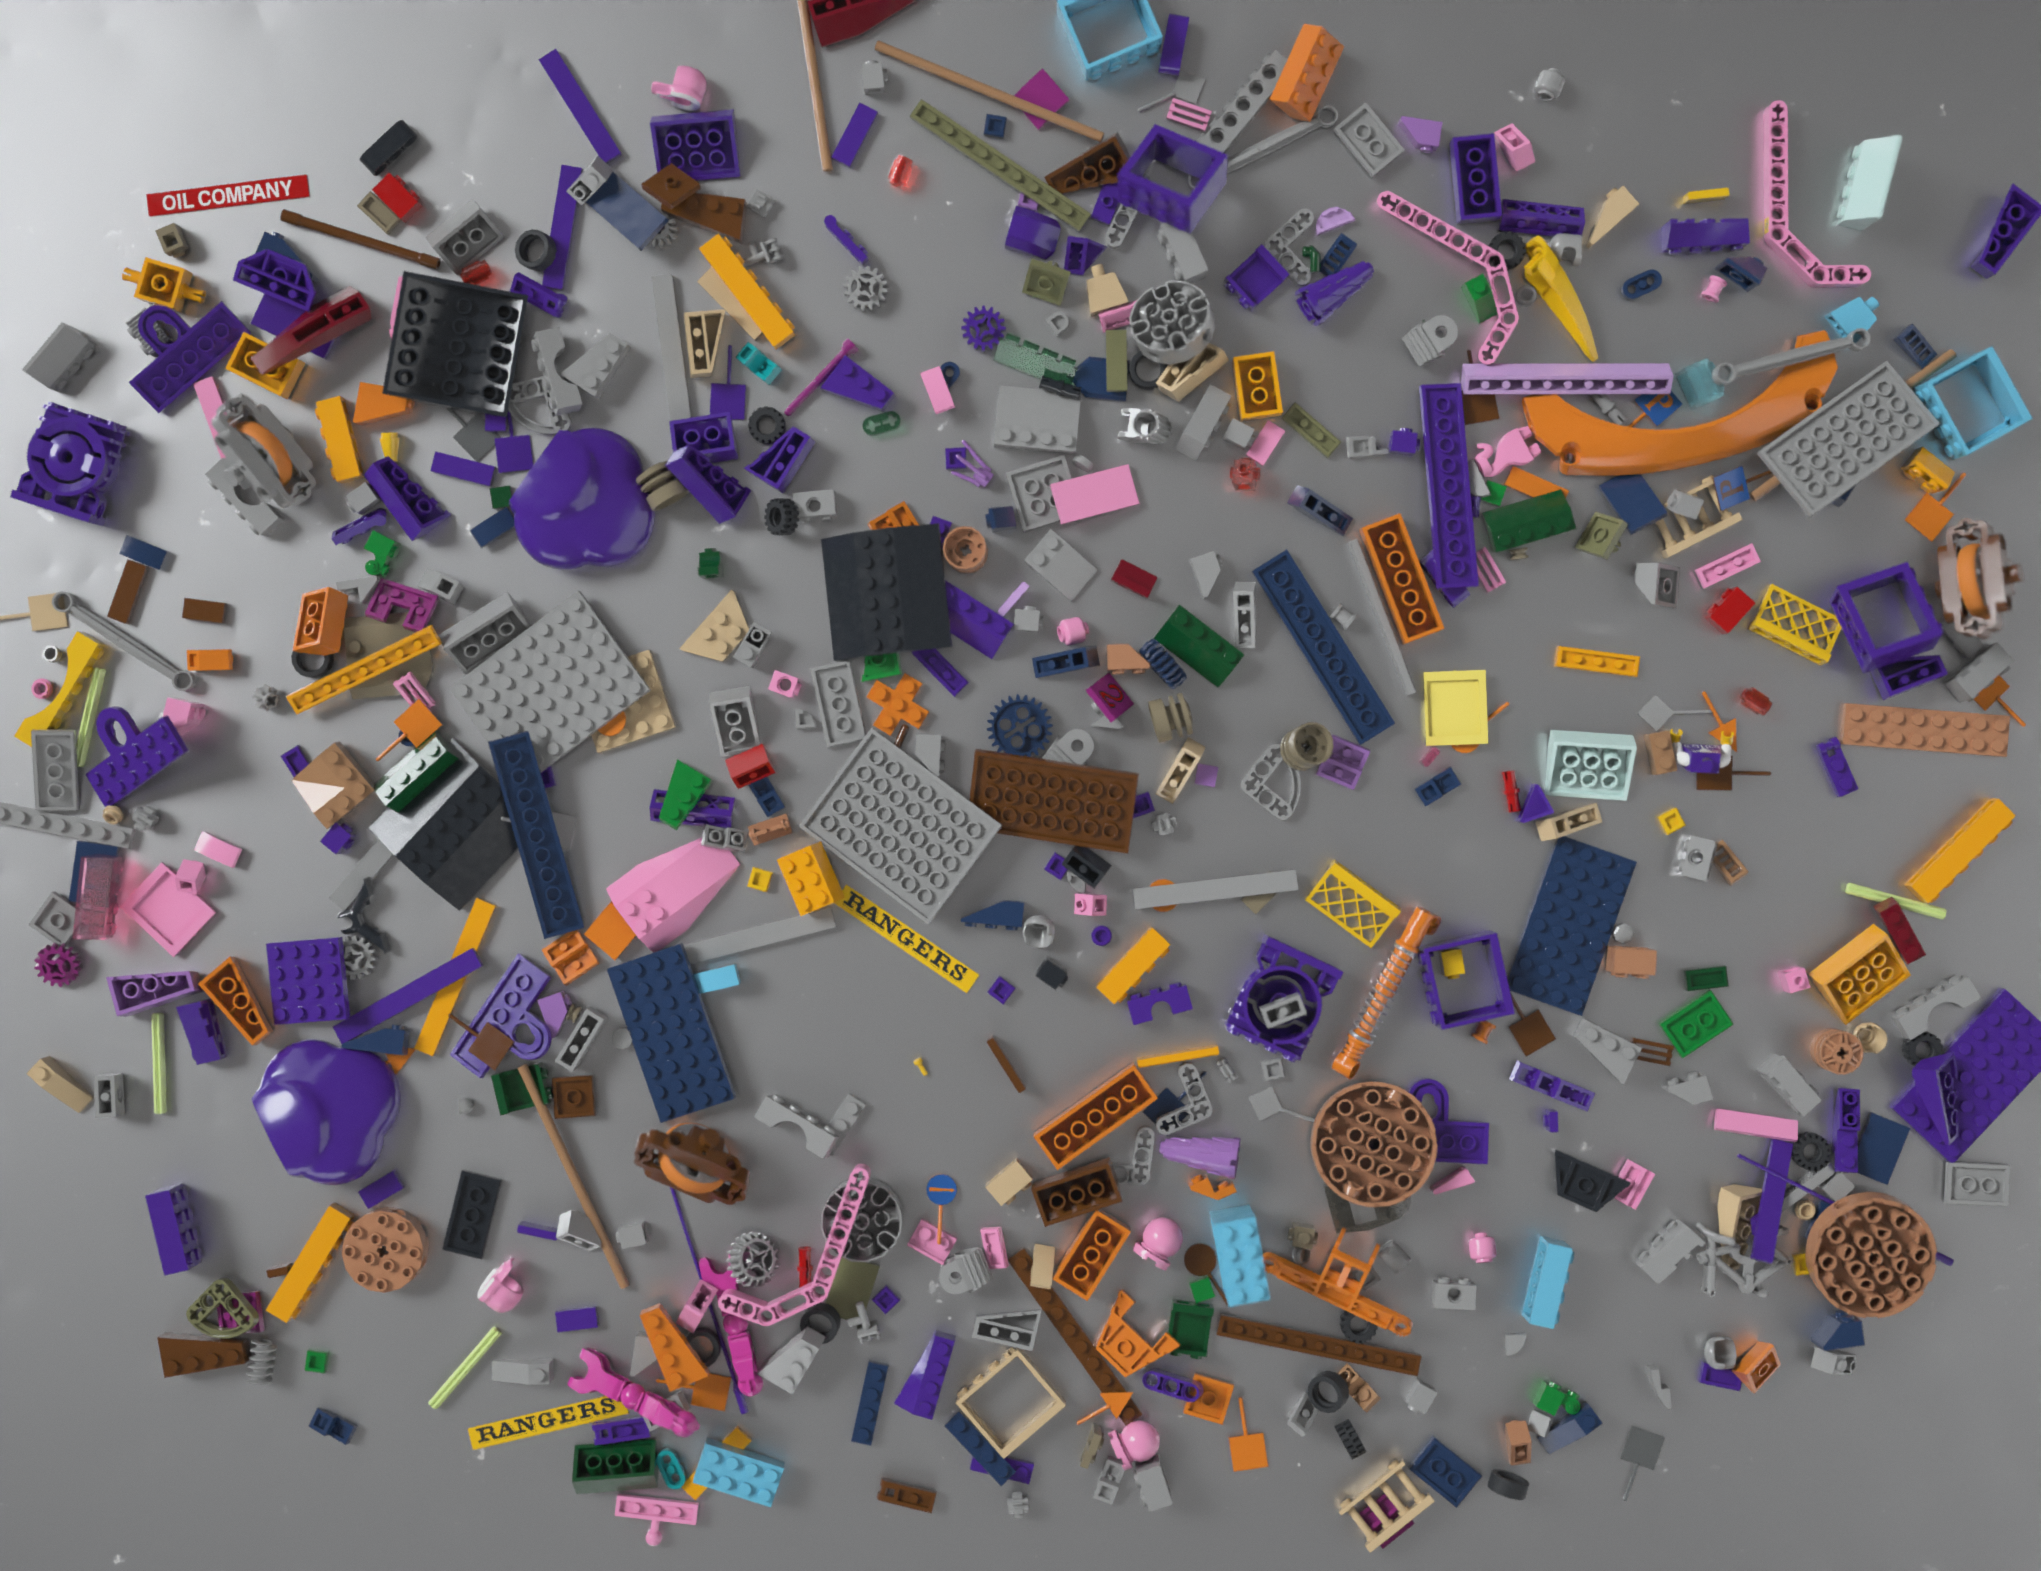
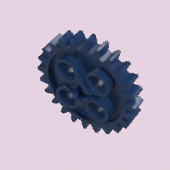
M1017 694L1016 700L1008 696V703L1001 700L1002 707L995 705L997 712H990L994 717L993 720H987L988 723L992 724V727L987 728V731H992L993 733L988 739H995L992 746H1000L997 752L1004 750L1008 754L1027 755L1028 757H1031V753L1034 752L1038 756V748L1045 750L1042 743L1050 742L1046 735H1052L1051 732L1047 731V728L1053 727V724H1047L1051 716L1044 715L1048 709L1041 710L1042 702L1035 705V698L1029 702L1027 695L1024 696L1023 700H1020L1019 694ZM1024 707L1028 710L1029 715L1026 719L1017 717V710ZM1031 717H1035L1033 722L1023 728V733L1017 731L1007 739L1004 738V735L1016 728L1015 724L1017 722L1022 724ZM1003 719H1009L1012 723L1011 728L1007 731L1000 728V722ZM1037 725L1040 728V733L1037 736H1031L1028 733L1029 726ZM1014 736H1020L1023 740V744L1018 748L1013 747L1011 744V739Z

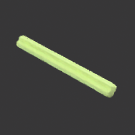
M99 667L93 668L76 743L77 767L85 766L106 670Z
M1853 883L1846 885L1845 892L1847 894L1872 901L1882 902L1893 897L1902 909L1938 919H1944L1947 913L1944 908Z
M157 1012L151 1015L155 1114H164L167 1112L164 1014Z
M493 1327L433 1396L429 1401V1405L432 1408L438 1409L499 1338L501 1331L498 1328Z

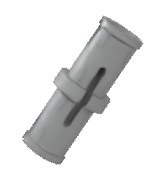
M1592 394L1590 396L1602 409L1601 412L1603 414L1606 413L1615 424L1621 425L1627 419L1616 407V402L1614 400L1611 401L1605 394Z

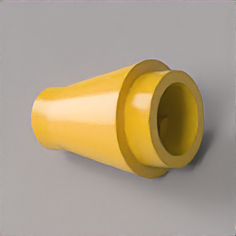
M398 432L381 433V438L379 439L384 457L389 456L394 462L398 461L397 456L400 442Z

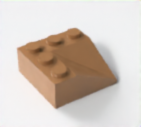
M340 741L333 743L292 779V782L311 811L326 829L331 828L335 822L342 820L375 793L374 781Z

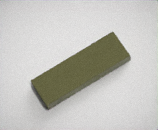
M1106 330L1107 392H1127L1126 330Z
M1296 402L1281 418L1326 458L1341 443L1340 440Z

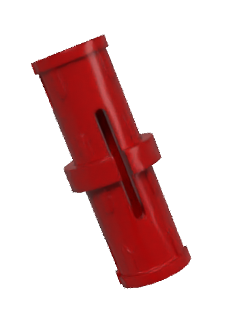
M1515 770L1502 772L1505 787L1503 793L1506 795L1508 813L1522 811L1518 794L1520 788H1517Z
M809 1246L798 1248L799 1265L797 1266V1271H799V1288L812 1282L811 1271H813V1265H811V1247Z

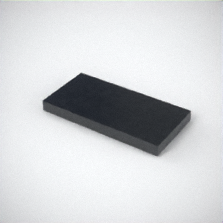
M464 1169L461 1171L442 1250L483 1259L503 1179Z

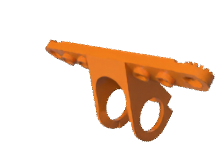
M1342 1227L1321 1276L1274 1253L1265 1252L1262 1254L1265 1272L1267 1271V1273L1277 1276L1278 1279L1385 1330L1388 1329L1396 1333V1335L1399 1334V1336L1403 1335L1405 1337L1411 1333L1413 1323L1408 1317L1359 1294L1377 1256L1380 1244H1376L1368 1263L1358 1260L1337 1250L1346 1231V1228ZM1333 1258L1346 1263L1341 1273L1329 1268ZM1268 1259V1261H1273L1272 1263H1274V1265L1267 1264L1265 1260L1267 1261ZM1352 1266L1363 1271L1359 1282L1348 1277ZM1397 1323H1403V1325L1405 1324L1406 1328L1399 1327Z

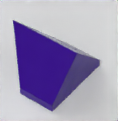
M1068 236L1064 270L1070 271V274L1084 275L1085 271L1107 249V246L1089 238Z
M1531 784L1522 805V811H1520L1516 821L1526 823L1555 813L1540 785Z

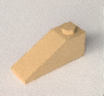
M1624 186L1618 190L1615 187L1606 195L1608 199L1601 207L1586 244L1588 249L1639 205L1637 200Z
M1187 737L1155 794L1173 804L1202 757L1205 746Z
M1593 803L1538 820L1535 823L1541 841H1545L1602 823L1597 803Z
M51 1056L41 1058L26 1073L41 1088L78 1113L94 1098Z

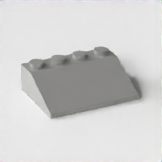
M1000 385L994 447L1075 455L1081 394L1079 399L1076 400L1064 395L1057 396L1055 392L1044 389Z

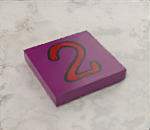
M1110 672L1086 690L1110 722H1113L1134 705L1133 701Z

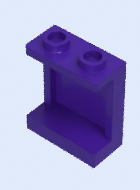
M1261 244L1250 257L1230 275L1225 277L1224 282L1226 284L1224 286L1231 294L1235 293L1240 298L1238 302L1243 308H1249L1252 311L1288 278L1289 273Z

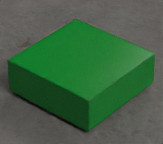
M1487 480L1486 485L1491 495L1481 497V501L1499 507L1507 487Z
M1209 1276L1189 1282L1196 1303L1215 1297Z
M308 1349L305 1371L326 1373L329 1352Z

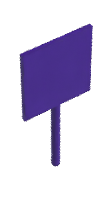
M729 345L727 384L711 383L710 415L730 412L732 419L745 420L746 385L731 384L732 346Z
M508 410L507 417L510 437L494 438L498 472L531 470L533 459L530 435L514 436L512 416Z

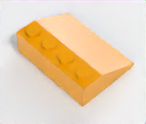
M1874 924L1808 973L1816 988L1845 1025L1911 976L1888 934Z

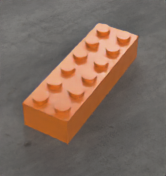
M1401 513L1359 529L1402 645L1443 630V623Z
M1131 1063L1034 1132L1033 1137L1058 1170L1157 1100L1158 1097L1136 1065Z

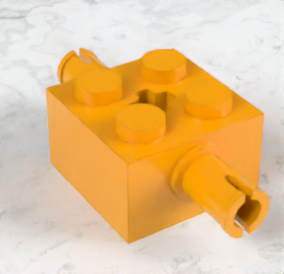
M145 257L141 272L129 269L128 267L123 270V272L129 275L122 273V279L137 284L134 297L141 301L154 305H166L177 312H182L186 298L201 304L205 301L200 296L206 297V291L189 287L193 273L184 268Z

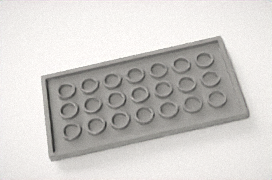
M1885 361L1761 449L1757 455L1810 518L1932 431L1940 423L1889 362Z

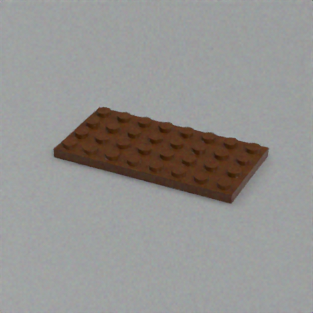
M976 749L969 801L1003 825L997 832L998 834L1128 854L1139 773Z

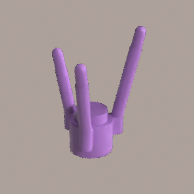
M962 440V444L982 468L979 467L977 469L958 454L956 458L975 472L973 475L975 479L954 470L951 473L973 483L977 487L982 485L985 488L994 476L990 472L992 469L982 461L965 440Z

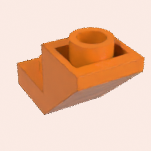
M232 649L187 650L188 671L233 670Z
M1202 1174L1191 1178L1192 1182L1188 1183L1192 1191L1216 1200L1237 1192L1232 1181L1229 1183L1228 1181H1223L1216 1185V1189H1213L1207 1175L1202 1176Z

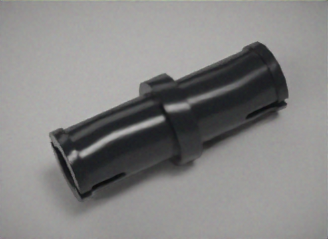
M1042 376L1039 385L1040 389L1055 392L1057 396L1064 395L1076 400L1079 399L1082 387L1065 383V380L1061 379L1058 381Z

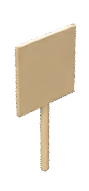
M56 593L28 597L30 612L0 616V620L30 616L32 631L68 627L66 613L57 611L52 605V598ZM64 595L58 601L59 607L63 610L65 609Z

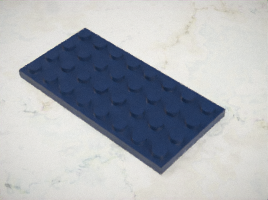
M1566 836L1556 839L1507 976L1510 991L1582 1016L1637 864L1636 861Z
M683 943L608 968V975L627 1029L630 1032L632 1043L660 1123L737 1098Z

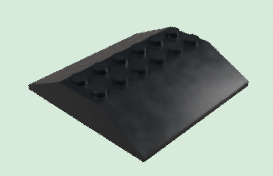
M404 271L382 394L465 412L507 417L528 295Z
M939 524L890 527L821 539L834 661L952 647Z
M452 738L447 744L458 759L398 813L387 808L369 829L420 880L460 911L513 855L518 846L511 823L501 820V817L509 818L498 778L459 742Z

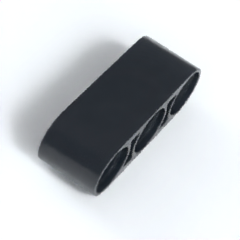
M399 120L362 154L360 161L374 176H378L416 141L418 136L404 120Z

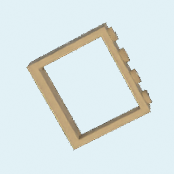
M1013 1347L1005 1351L1003 1354L1004 1358L999 1362L997 1360L992 1362L984 1375L981 1373L972 1380L973 1384L970 1387H963L956 1394L958 1396L956 1404L1003 1459L1066 1406V1400L1024 1351ZM1018 1356L1055 1400L1003 1443L966 1399Z

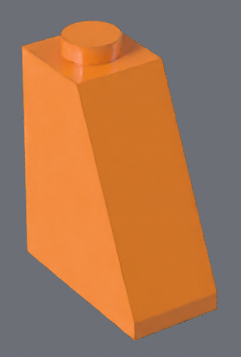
M360 382L353 423L363 426L410 414V410L414 408L415 401L382 394L383 386Z

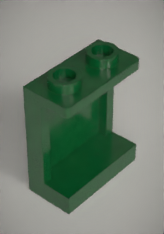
M543 1062L528 1065L542 1095L544 1105L551 1103L553 1090L547 1083V1078H549L547 1067L543 1066ZM518 1068L491 1075L500 1116L535 1106Z
M1172 1299L1168 1333L1181 1346L1171 1351L1170 1355L1180 1357L1182 1354L1190 1355L1193 1359L1207 1357L1211 1319L1214 1313L1213 1304Z

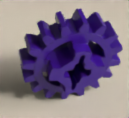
M982 306L981 311L974 307L975 313L972 314L968 311L969 319L963 318V322L966 324V326H961V330L966 331L963 334V339L969 338L967 345L969 346L973 343L974 350H977L979 346L982 352L985 351L987 346L990 350H993L992 344L995 343L999 346L1000 342L998 339H1004V335L1001 332L1006 331V327L1001 326V324L1005 321L1004 319H998L1000 312L994 314L993 307L989 311H986L985 306ZM984 315L982 319L975 320L976 317ZM992 319L996 322L997 329L992 327ZM987 321L988 331L984 330V332L980 336L979 326L983 327ZM970 328L976 332L975 339L970 333ZM988 337H991V338H992V339L989 340V341L983 342V340H984L985 338H988Z

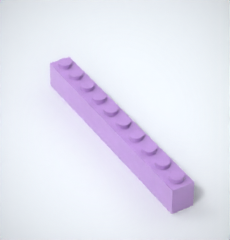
M1669 363L1463 364L1461 385L1464 394H1670L1673 381V373Z

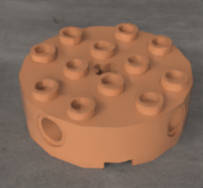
M383 1207L368 1212L351 1225L344 1237L342 1257L346 1271L357 1284L370 1291L386 1293L401 1289L420 1274L427 1262L429 1242L424 1229L421 1227V1223L415 1216L403 1209Z

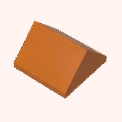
M1758 1341L1731 1371L1755 1394L1778 1369L1781 1363L1774 1345Z

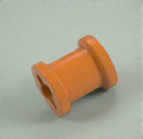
M1486 1020L1480 1021L1475 1033H1472L1471 1036L1487 1044V1039L1492 1029H1495L1496 1026Z

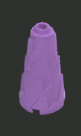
M1171 1137L1170 1139L1166 1138L1165 1142L1161 1141L1159 1153L1163 1154V1158H1167V1160L1186 1164L1188 1167L1206 1170L1207 1173L1227 1177L1228 1179H1235L1241 1139L1236 1137Z

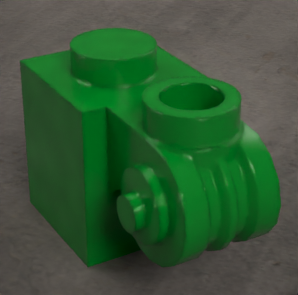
M373 530L364 549L372 552L375 555V560H369L365 564L366 572L370 575H382L385 577L390 570L388 563L397 556L400 543Z
M1543 1380L1532 1402L1537 1408L1555 1416L1560 1405H1563L1567 1413L1576 1414L1580 1410V1403L1578 1401L1580 1395L1570 1389L1568 1392L1561 1389L1562 1386L1550 1380L1548 1383Z

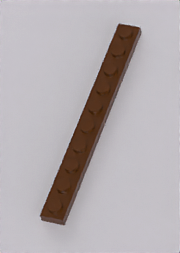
M1023 1247L1010 1256L1008 1262L1102 1393L1127 1392L1102 1355L1095 1349L1096 1347L1052 1285L1051 1289L1030 1286L1033 1259L1027 1250ZM1130 1397L1119 1417L1127 1426L1143 1414L1132 1397Z
M1221 1313L1216 1332L1219 1336L1418 1376L1422 1358L1421 1354L1362 1342L1358 1344L1348 1339Z

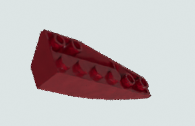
M810 0L807 3L821 47H826L862 35L917 0Z
M349 286L312 305L310 312L305 311L257 352L251 360L260 374L264 376L372 320L370 307L360 292Z

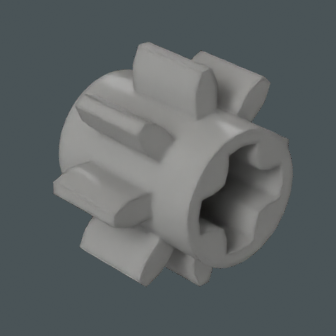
M266 684L263 687L256 688L254 696H252L257 701L255 706L269 711V708H276L280 699L276 695L278 690Z
M140 806L132 817V820L136 821L134 827L141 831H146L147 828L152 830L159 820V817L155 815L157 810L151 806H145L144 808Z
M1170 812L1155 815L1156 821L1151 822L1154 832L1158 831L1159 836L1174 833L1173 827L1177 826L1175 817H1170Z
M1013 1492L1012 1498H1007L1008 1513L1014 1514V1519L1024 1518V1513L1029 1512L1028 1496L1023 1497L1022 1492Z

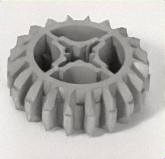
M754 1231L741 1234V1237L735 1238L736 1243L730 1244L732 1250L727 1251L730 1258L725 1261L730 1263L727 1270L733 1271L730 1277L736 1278V1283L742 1284L743 1287H762L765 1283L771 1281L770 1277L776 1275L773 1269L779 1268L775 1264L780 1259L775 1257L779 1250L773 1249L775 1243L769 1242L770 1237L764 1236L761 1232L756 1233ZM750 1244H755L759 1249L751 1248ZM747 1270L754 1271L756 1275L751 1276L747 1273Z

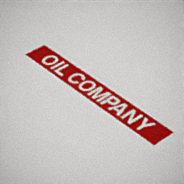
M307 174L146 194L149 217L310 197Z

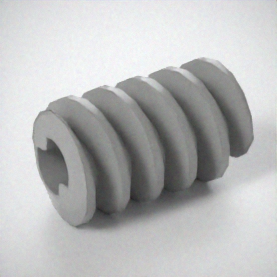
M253 1339L251 1343L255 1344L256 1347L250 1348V1351L254 1352L255 1355L249 1356V1359L254 1361V1363L247 1366L253 1369V1371L246 1373L252 1379L246 1382L255 1385H266L273 1380L270 1375L274 1373L271 1367L275 1365V1361L272 1359L276 1357L274 1351L277 1349V1345L271 1340Z

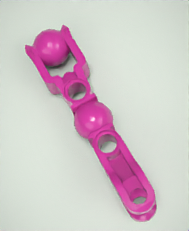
M707 1257L700 1259L699 1266L702 1280L718 1289L716 1293L718 1301L727 1289L740 1291L738 1283L735 1282L736 1278L730 1277L733 1272L732 1270L719 1272L714 1268L711 1259ZM727 1297V1303L731 1304V1298ZM721 1310L722 1317H724L723 1328L729 1334L727 1338L732 1356V1364L738 1376V1388L742 1394L748 1397L755 1396L763 1388V1379L757 1374V1357L749 1329H747L748 1320Z
M582 1348L580 1358L587 1363L588 1374L585 1378L581 1376L570 1377L567 1383L570 1388L580 1394L598 1391L617 1402L621 1401L626 1408L638 1412L653 1424L670 1429L677 1436L683 1438L689 1437L695 1430L700 1428V1424L692 1412L684 1410L673 1401H669L650 1391H645L640 1384L633 1383L626 1377L613 1371L605 1354L592 1348Z

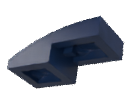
M506 507L478 524L470 532L480 548H483L499 539V536L515 528L514 518Z
M126 535L119 552L123 556L160 570L167 553L164 549Z
M1450 766L1415 788V791L1426 807L1462 783Z
M768 776L748 785L767 817L785 808Z
M322 1408L316 1409L309 1424L310 1428L323 1436L329 1435L344 1445L350 1443L358 1426Z

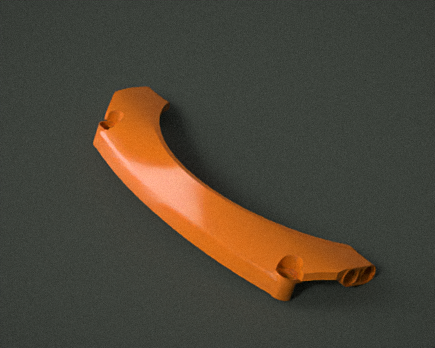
M1825 330L1799 335L1796 337L1794 349L1829 341L1830 339ZM1835 353L1785 366L1776 380L1762 394L1739 410L1715 421L1679 429L1654 430L1617 425L1580 411L1565 402L1557 394L1522 397V407L1528 427L1532 433L1534 432L1535 439L1548 448L1555 456H1559V470L1565 475L1591 476L1654 473L1712 462L1774 441L1822 407L1821 398L1825 396L1838 366ZM1565 461H1571V462H1573V463H1572V464H1568V463H1566Z

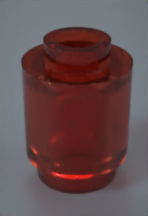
M898 155L897 159H894L887 176L890 180L889 183L898 188H901L902 185L906 186L913 169V161L905 156Z
M478 260L462 268L463 273L460 274L464 283L477 285L493 275L486 260Z
M1754 687L1746 688L1740 695V704L1757 715L1761 714L1764 716L1772 706L1769 697Z

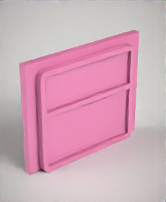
M162 862L120 907L169 954L175 957L216 912L199 894L177 891L175 882L177 873Z

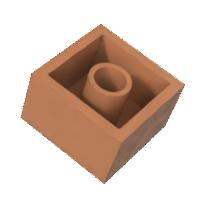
M1607 945L1605 970L1611 972V975L1615 977L1628 978V974H1631V976L1636 978L1649 979V975H1656L1657 950L1645 947Z

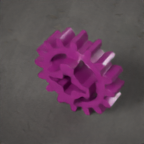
M55 942L52 946L46 945L38 952V956L34 960L38 964L34 969L40 970L37 976H44V983L49 980L51 981V986L58 983L59 987H62L64 984L69 985L79 976L78 973L82 968L78 966L82 961L76 960L79 954H73L71 952L73 950L72 947L66 949L65 943L58 947V944Z

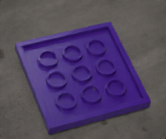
M342 937L266 944L274 1025L350 1019Z

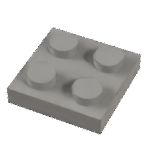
M54 891L51 892L29 923V926L51 942H56L58 947L65 943L66 947L88 915Z

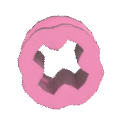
M1711 275L1709 278L1710 282L1701 295L1706 300L1717 303L1723 287L1727 286V282L1720 277Z

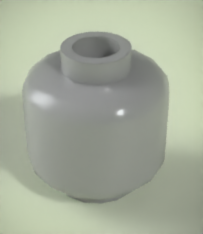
M1549 68V70L1540 72L1535 85V91L1539 98L1545 101H1552L1560 96L1565 83V78L1560 74V70Z

